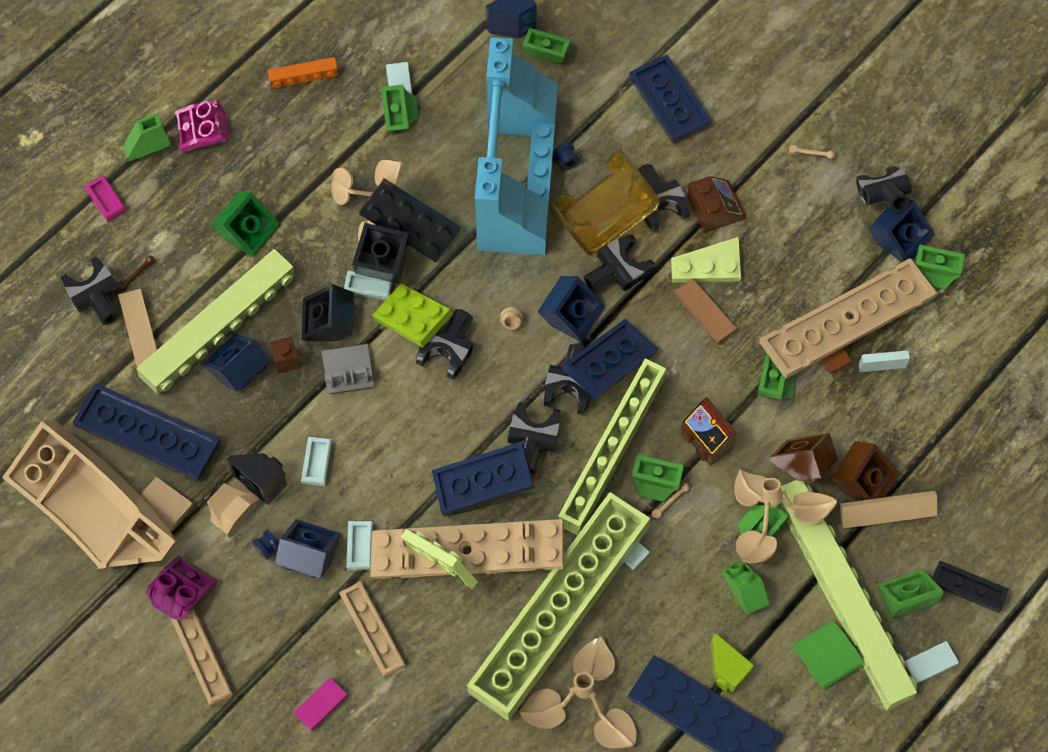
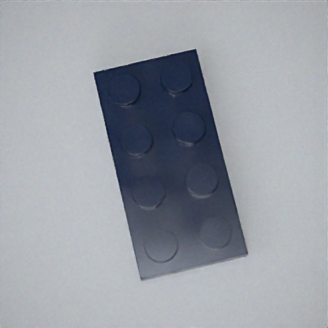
M668 55L629 72V78L672 144L711 125V119Z
M624 319L565 362L562 369L596 400L640 367L644 359L649 360L656 355L658 348L628 320Z
M522 442L432 470L441 514L444 517L535 488L525 447Z

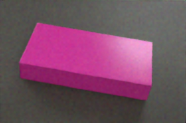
M104 175L84 186L107 222L127 212L126 207Z
M328 678L294 711V714L313 731L348 695L331 678Z

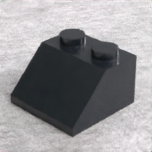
M364 222L352 263L355 274L399 284L406 260L409 233Z
M331 284L303 298L301 340L339 341L352 335L354 292Z
M265 453L232 455L227 458L233 477L267 505L287 486L286 474L282 469L283 465L274 456L270 458Z

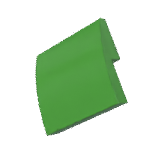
M831 621L793 645V651L808 667L809 674L822 689L827 688L864 665V661L852 643L834 621Z

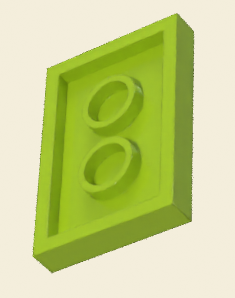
M401 283L372 314L375 322L423 348L453 314L449 308Z

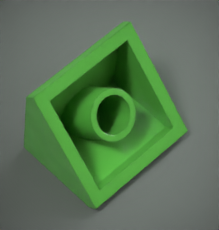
M923 569L878 584V589L892 620L935 606L943 596V590Z

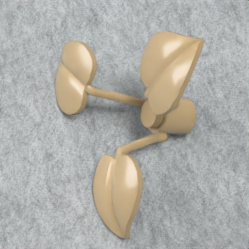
M381 160L375 170V183L377 186L383 178L397 186L403 162ZM337 168L333 171L331 190L333 199L337 204H347L350 199V193L371 196L373 192L351 189L353 176L349 170ZM362 222L359 226L358 241L362 233L364 222Z
M739 470L734 485L736 500L747 507L755 506L759 502L765 504L762 534L758 531H747L741 534L736 541V551L741 561L760 563L772 557L776 552V538L766 536L769 507L779 505L782 499H784L790 509H795L794 514L797 520L813 524L825 519L836 506L837 500L820 493L803 492L794 497L793 504L787 497V492L781 490V483L778 479L766 478Z
M598 637L586 644L575 656L573 661V669L576 674L574 677V687L570 688V692L563 702H561V697L556 691L541 689L533 693L520 709V715L529 724L542 729H552L564 722L566 714L562 707L568 704L574 694L582 699L590 697L599 717L602 719L594 727V735L599 744L606 748L619 749L632 747L636 742V728L631 717L625 711L617 708L611 709L605 716L594 693V680L603 681L607 679L615 669L614 657L603 637Z

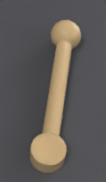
M796 145L789 147V153L792 155L805 153L827 156L828 159L835 157V152L832 150L823 152L797 148Z
M681 484L680 489L659 510H653L652 518L659 520L661 513L683 492L689 491V484Z

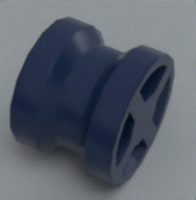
M564 143L553 152L554 157L559 160L561 170L572 169L580 162V157L574 152L575 147L572 143Z
M265 530L262 537L252 541L253 546L265 560L271 557L272 552L278 551L279 542L269 530Z

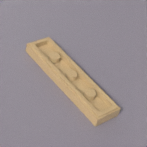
M141 289L118 294L137 367L157 351Z
M935 491L840 503L841 526L844 529L937 516V494Z
M360 581L339 592L382 676L385 678L405 668L406 664L362 582Z
M194 608L185 619L171 618L210 707L232 697L233 694Z

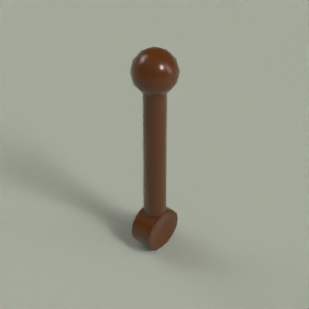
M152 255L147 256L146 261L125 281H120L117 284L120 291H125L130 281L145 267L155 262V258Z

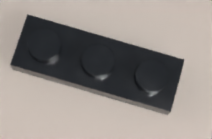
M940 560L932 577V580L942 590L997 613H1000L1009 591L1004 586Z

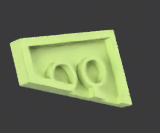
M738 237L671 258L672 283H684L692 279L695 282H739L741 280Z
M406 529L402 534L401 538L411 549L432 563H438L448 574L454 578L458 575L465 585L471 589L477 584L478 581L461 563L463 559L453 551L448 554L442 545L435 541L432 544L429 543V539L418 531L414 534Z

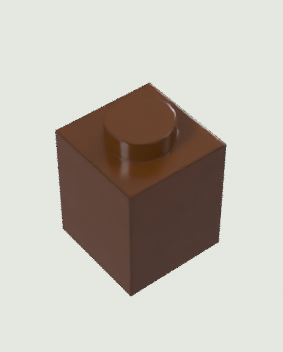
M292 336L269 342L278 374L300 368Z

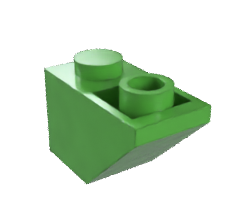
M158 113L136 121L124 143L129 161L142 158L147 154L171 146Z
M744 561L732 563L729 567L722 570L738 605L747 614L769 605L762 579Z

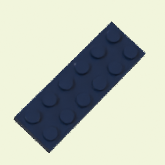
M97 383L72 422L77 428L198 482L221 443L219 437Z
M653 655L627 697L713 752H773L783 735Z

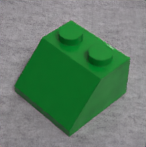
M238 192L210 225L227 242L249 256H253L280 223L251 192Z

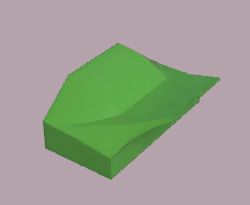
M529 28L522 45V50L538 60L552 64L562 63L568 52L571 40Z
M403 85L381 87L386 131L392 132L409 129L410 125L418 120L415 95L406 91Z
M919 244L915 265L932 287L945 290L954 279L961 276L965 254Z
M766 353L757 396L774 399L793 398L797 377L792 375L785 379Z
M637 454L632 480L637 485L639 496L664 502L672 492L679 489L684 465Z
M765 505L752 506L737 524L740 535L747 531H758L762 534ZM777 506L769 507L766 536L774 537L789 518Z

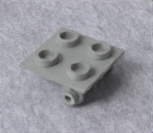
M368 344L322 351L328 394L374 387Z

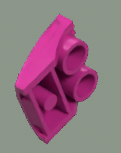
M217 100L192 104L174 112L179 129V150L182 152L220 141L226 142L230 136L227 115L222 104Z

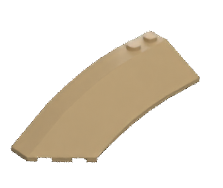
M55 420L40 422L2 477L63 529L98 566L97 569L164 560L177 541L153 509L116 471Z

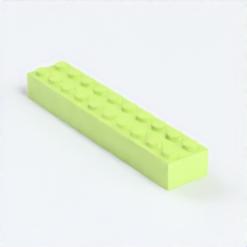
M609 492L564 553V569H556L550 572L467 684L468 694L507 721H510L649 529L650 518Z

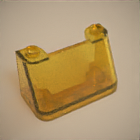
M621 148L611 155L607 161V167L611 173L577 200L570 194H561L549 203L568 232L588 255H596L601 248L621 237L655 211L659 205L660 200Z

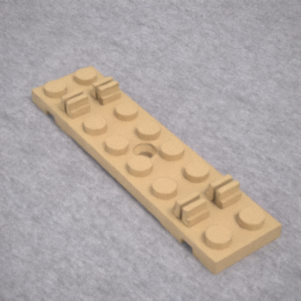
M910 258L896 265L894 269L881 273L864 284L784 325L782 329L760 338L759 343L786 379L936 297L937 292ZM845 314H851L853 319H847Z
M562 519L407 529L414 534L417 531L422 533L429 539L428 542L431 544L434 541L439 543L446 549L445 552L448 554L451 551L458 554L463 559L461 563L471 574L535 571V569H564V522ZM406 529L372 531L370 577L373 580L392 579V577L414 578L450 575L438 563H432L407 545L401 538ZM471 547V553L464 554V548Z

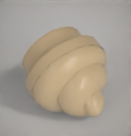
M507 307L500 314L501 324L509 330L517 329L523 321V314L516 307Z

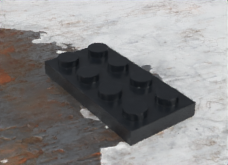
M383 178L359 212V215L375 225L409 233L408 246L435 263L461 229V226Z

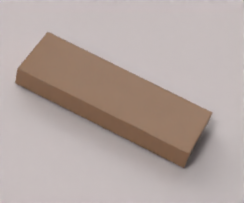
M694 279L675 291V296L717 344L736 332L737 328Z

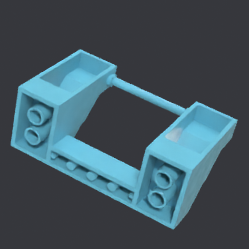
M490 37L486 76L489 137L487 157H479L475 190L477 251L545 255L558 83L537 71L533 65L513 54V39ZM498 134L531 136L527 188L526 185L503 173L502 159L496 158Z

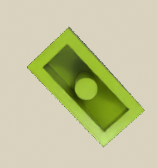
M715 633L711 640L713 677L716 679L715 683L722 690H729L733 694L752 673L754 665Z

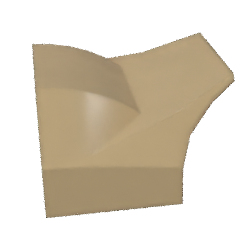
M224 483L207 501L211 512L210 522L227 537H230L261 501L243 486L235 487Z

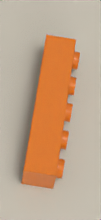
M335 57L269 69L268 74L271 88H280L323 78H333L338 76V69Z

